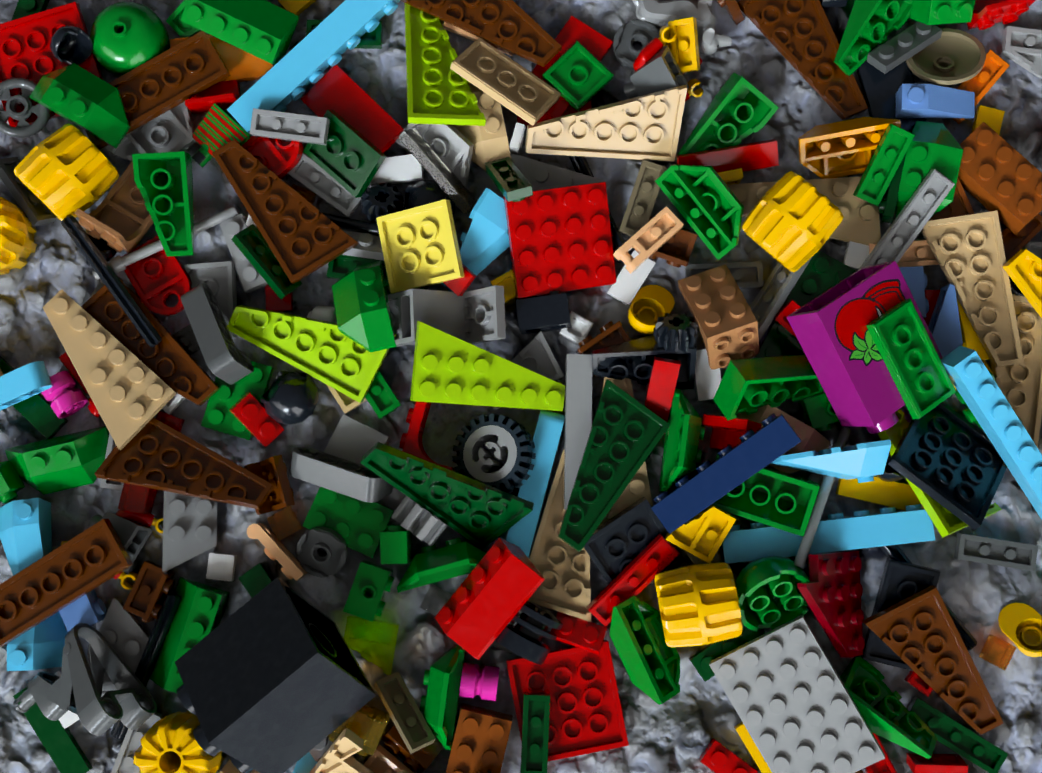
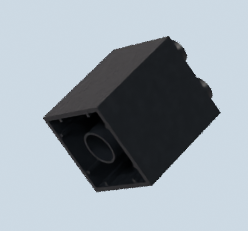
M278 577L175 661L183 681V685L176 690L177 696L188 711L197 715L200 722L193 730L197 743L211 756H216L220 751L228 754L233 765L242 773H250L253 769L260 773H284L376 696L336 623Z

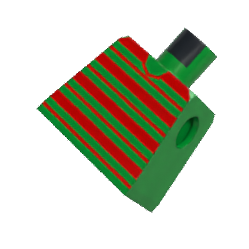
M214 103L192 135V138L201 147L191 158L203 168L214 158L212 154L214 151L233 140L242 146L251 136Z

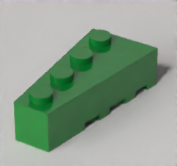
M806 355L730 360L713 400L726 419L732 420L741 412H746L749 415L756 413L759 407L770 405L771 408L777 407L787 399H791L794 402L822 394L824 390Z

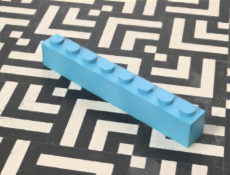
M345 0L237 99L227 111L249 134L253 108L285 112L287 109L286 105L292 100L296 101L301 98L305 93L304 89L311 82L312 84L317 83L323 77V71L329 66L333 67L338 64L342 59L341 55L348 48L352 50L360 43V37L366 32L370 33L375 30L380 23L379 20L385 14L387 16L391 15L397 9V3L400 0Z
M960 345L942 358L941 362L950 380L1042 520V454L977 352Z
M921 504L905 506L906 511L897 512L895 507L880 508V514L871 515L869 510L854 511L853 517H844L843 513L828 514V519L820 520L809 554L934 541L933 522L926 510L922 509ZM759 522L750 523V528L740 529V525H733L720 546L722 563L755 561L767 556H796L803 537L772 526H766Z

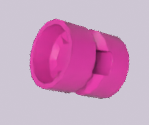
M68 371L52 375L50 380L53 386L41 392L47 401H52L50 407L59 419L73 415L88 403L81 389H75L77 383Z
M463 663L459 697L474 699L476 695H479L481 700L496 702L500 667L486 665L483 669H480L478 664Z

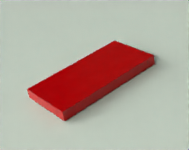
M571 16L555 38L562 46L561 51L545 67L537 64L531 73L547 83L542 79V74L577 41L601 62L613 46V41L574 16ZM560 95L559 100L544 115L550 119L561 117L570 107V104Z
M337 65L333 66L301 98L302 102L318 117H323L327 109L334 110L382 153L405 132L385 110Z

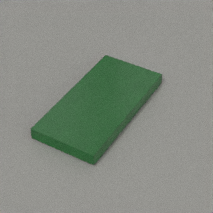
M904 299L866 325L913 419H920L956 393L911 299Z

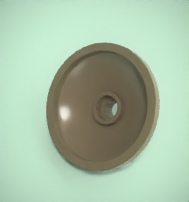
M940 28L942 29L940 39L906 60L909 69L922 80L937 85H954L972 79L982 70L985 64L986 51L983 44L973 35L957 29Z

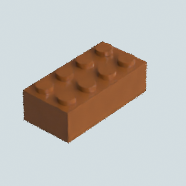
M983 122L959 144L964 152L958 178L962 187L988 211L998 210L999 220L1017 235L1042 211V172Z
M462 703L446 773H477L479 770L482 773H487L488 769H491L492 773H500L513 715Z

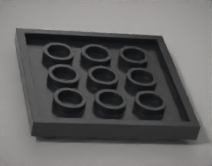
M944 402L920 419L912 418L888 463L889 466L973 530L981 526L1007 469L1006 464L987 435Z

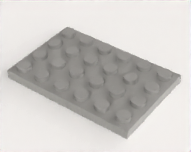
M803 614L710 661L709 666L772 773H855L885 759L883 750Z

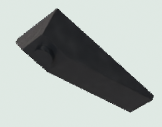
M650 335L592 351V374L617 380L625 378L637 380L638 384L646 385L650 380L654 357H661L681 362L675 389H694L696 344L693 348H688L687 352L678 350L677 353L674 350L665 352L664 347L657 346L655 336Z

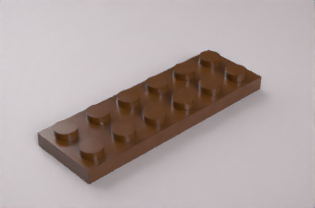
M200 31L109 84L116 87L120 92L126 118L130 126L126 133L128 134L185 102L186 99L192 98L231 75L206 32ZM86 131L91 142L99 150L109 145Z
M109 518L97 522L0 584V647L5 646L133 565Z

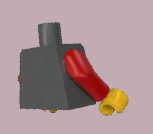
M663 26L659 31L660 37L652 39L640 51L634 61V69L630 74L632 82L624 85V92L629 99L638 95L643 96L682 85L687 86L685 102L690 99L691 95L694 97L702 96V88L693 91V88L701 82L698 79H691L687 83L668 45L663 47L664 42L669 43L676 38L675 33L669 38L664 37L665 31L670 26Z
M137 508L120 509L116 513L108 511L103 517L101 515H94L89 521V527L102 519L109 518L133 563L153 531L150 526H155L159 533H163V530L160 528L163 518L156 519L154 518L155 515ZM130 567L112 577L115 580L119 578L124 589H132L133 587L132 584L127 582V577L135 581L138 576L136 572H128Z

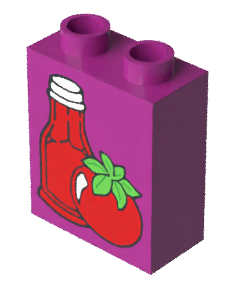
M896 261L862 267L787 316L841 425L866 427L871 434L882 432L898 422L895 412L903 407L905 402L866 325L904 299H911L940 360L943 358Z

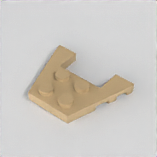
M346 728L309 773L374 772L359 763L352 756L363 749L364 740ZM402 770V771H400V772H398V773H408V772H406L405 770Z

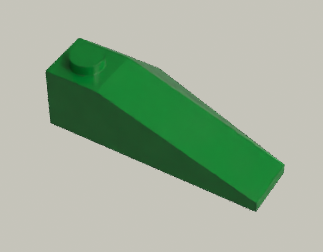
M185 151L132 154L134 181L145 201L144 204L151 215L155 230L167 257L194 255L191 155Z

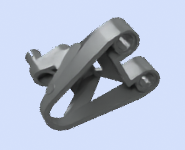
M85 623L76 624L65 636L61 677L48 672H39L29 681L28 689L13 702L14 706L21 702L16 707V710L21 713H26L30 707L37 703L43 715L52 721L59 720L69 710L77 714L86 730L95 736L103 735L119 719L127 728L136 730L157 711L156 702L149 690L97 629ZM78 636L89 642L87 659ZM106 670L117 690L108 691L101 697Z

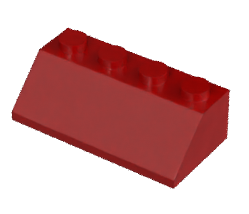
M499 538L434 618L449 638L475 659L479 660L545 578L519 546Z

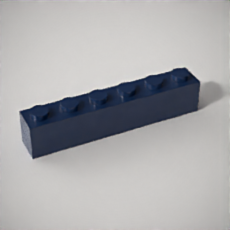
M774 413L761 422L763 427L754 432L753 429H750L739 437L742 442L735 447L729 444L717 453L719 458L711 463L708 459L696 468L697 474L691 478L685 475L675 483L676 489L670 493L664 490L653 498L656 503L652 505L651 509L669 534L801 442L800 437L782 413L778 416Z

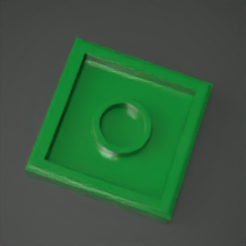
M577 41L542 74V79L560 92V96L579 112L613 79L614 74Z

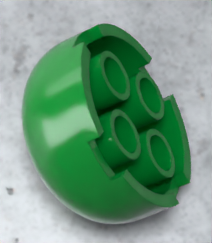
M123 1L109 5L97 15L91 27L90 38L93 42V54L97 61L116 78L170 49V40L165 24L156 13L140 3Z
M781 556L762 557L745 566L735 579L743 625L756 632L758 628H771L773 630L802 614L804 616L808 611L806 607L808 604L799 591L797 583L810 581L805 571L795 566L794 561Z

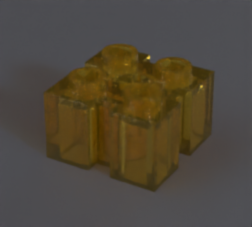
M364 705L328 735V739L334 743L342 731L348 728L364 740L363 749L357 752V754L373 756L391 717L384 711Z

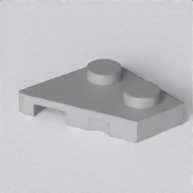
M1007 26L1003 29L1001 54L1042 79V30Z

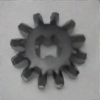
M376 182L374 188L367 187L366 193L362 194V212L364 215H367L369 222L376 220L377 217L404 210L402 193L398 192L397 186L389 188L387 182L384 186H380Z
M677 312L675 314L665 313L664 317H658L654 328L657 346L664 347L665 352L674 350L675 353L678 350L687 352L688 348H693L699 331L695 319L687 317L686 313L681 315L677 314Z

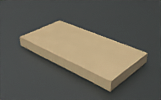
M480 37L451 63V70L532 126L559 100L561 95L556 89Z

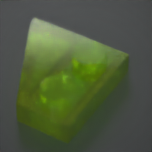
M348 616L344 639L349 648L358 651L367 661L373 662L384 670L385 674H392L400 624L380 620L371 622L360 617Z

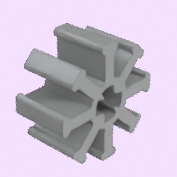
M408 496L403 499L391 516L394 520L401 523L402 527L414 533L418 539L424 540L430 546H433L448 526Z

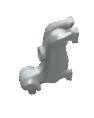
M632 0L636 6L637 18L658 27L668 25L669 21L690 17L696 18L698 45L701 54L711 55L719 47L732 45V40L729 36L715 32L716 18L710 10L713 0H699L698 3L692 0Z

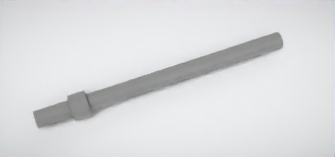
M232 206L195 223L194 235L237 216L238 213L235 207ZM158 240L123 257H120V255L110 259L108 264L114 272L120 273L127 269L126 266L157 253L164 248L161 241ZM92 270L95 279H100L95 270Z
M841 427L836 444H832L831 448L840 447V449H843V447H846L851 430ZM824 475L804 537L794 561V565L802 570L835 477Z

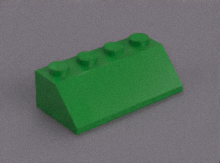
M187 0L181 21L271 64H277L286 55L300 16L267 0Z
M766 466L714 502L713 505L726 512L804 537L820 486L817 482Z
M180 577L175 594L181 596V602L149 678L161 688L177 693L176 690L183 685L175 661L219 626L230 592Z

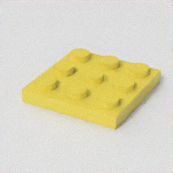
M444 199L376 218L391 294L465 277L450 200Z

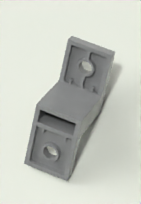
M494 285L465 292L462 296H457L454 292L414 288L388 295L394 334H396V347L415 345L417 321L472 345L506 338L504 286Z

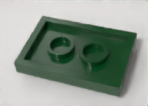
M327 109L323 116L330 119L327 145L307 143L303 152L355 198H361L386 158V155L334 110Z

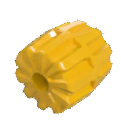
M70 123L65 124L36 145L14 169L16 177L61 221L70 215L76 218L75 211L77 209L86 211L119 178V173L113 164L79 129Z
M790 171L762 196L742 223L741 228L789 271L795 272L822 248L842 222L844 216L841 210L832 204L827 196L819 193L814 185L808 183L799 174Z
M0 197V275L9 274V270L13 268L21 269L27 264L26 260L31 253H35L37 244L34 243V233L37 232L36 228L33 227L19 207L3 197Z
M728 563L689 565L655 575L654 581L664 638L668 647L708 645L736 638L742 634L739 600L733 573Z
M178 711L158 720L140 740L141 746L134 752L133 763L140 768V773H217L224 758L222 757V751L216 756H211L197 743L193 734V730L200 724L197 715L192 714L190 711Z

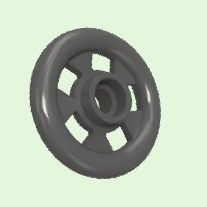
M18 77L10 78L0 83V100L7 101L6 111H0V132L11 137L25 138L37 134L46 126L50 119L51 110L41 104L33 106L32 102L28 99L38 83L30 79ZM21 88L22 95L11 97L10 90ZM24 105V110L16 112L17 106ZM34 113L38 118L30 125L26 122V119ZM9 117L19 121L16 127L6 123Z

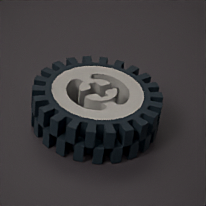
M489 414V416L480 415L478 416L479 420L472 419L469 421L471 424L469 427L464 425L461 429L464 432L463 435H457L455 439L459 441L458 446L453 445V451L457 452V456H452V460L458 465L454 467L455 472L504 492L512 493L515 487L520 488L523 485L521 483L523 479L528 480L530 475L527 472L529 469L533 470L534 465L531 464V459L536 457V453L532 452V448H535L534 442H531L529 439L531 438L530 433L525 431V427L517 423V421L497 414ZM498 437V441L496 443L487 442L492 438ZM484 444L489 449L495 450L494 455L498 460L506 462L504 466L499 461L493 459L494 455L490 450L482 448ZM491 467H496V468L502 467V468H501L499 471H497V472H494V473H490V472H489V470H490Z

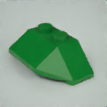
M75 63L43 75L29 96L34 101L116 149L130 128L119 90Z
M916 121L912 134L915 136L905 156L898 190L896 217L931 169H936L955 183L931 217L939 213L954 200L964 150L943 123Z
M673 164L655 181L718 260L738 245L744 206L712 166Z
M377 261L354 267L332 285L338 330L354 342L364 346L369 352L396 347L382 262Z
M675 389L667 422L670 426L665 434L658 491L662 492L664 490L668 491L678 480L692 473L696 465H700L702 451L698 450L699 440L704 438L705 425L701 424V416L680 389Z
M106 426L7 448L5 453L19 477L45 495L94 483L97 479L95 472L105 460L109 432Z
M460 537L445 541L446 546L437 549L435 544L420 548L421 553L415 555L397 586L398 593L471 573L486 555L487 551L468 540L461 542Z
M632 596L614 606L610 637L631 682L657 704L665 703L680 692V656L675 647H668L665 643L661 616L658 610L639 600L636 596Z
M458 644L432 662L430 669H425L423 685H428L427 696L422 695L420 711H424V719L446 750H451L453 744L465 650Z

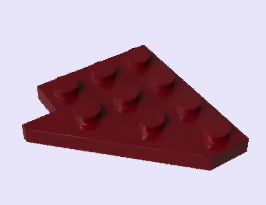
M859 550L809 554L810 581L797 583L799 591L840 657L846 658L863 655L865 646L862 636L864 614L861 610L863 588L860 584L862 562L859 557Z

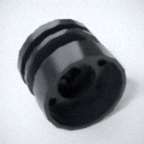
M527 601L520 609L521 612L514 616V625L508 624L495 640L513 653L533 663L542 665L550 651V647L542 641V638L546 637L555 640L557 635L548 627L561 630L563 623L549 610L532 601Z

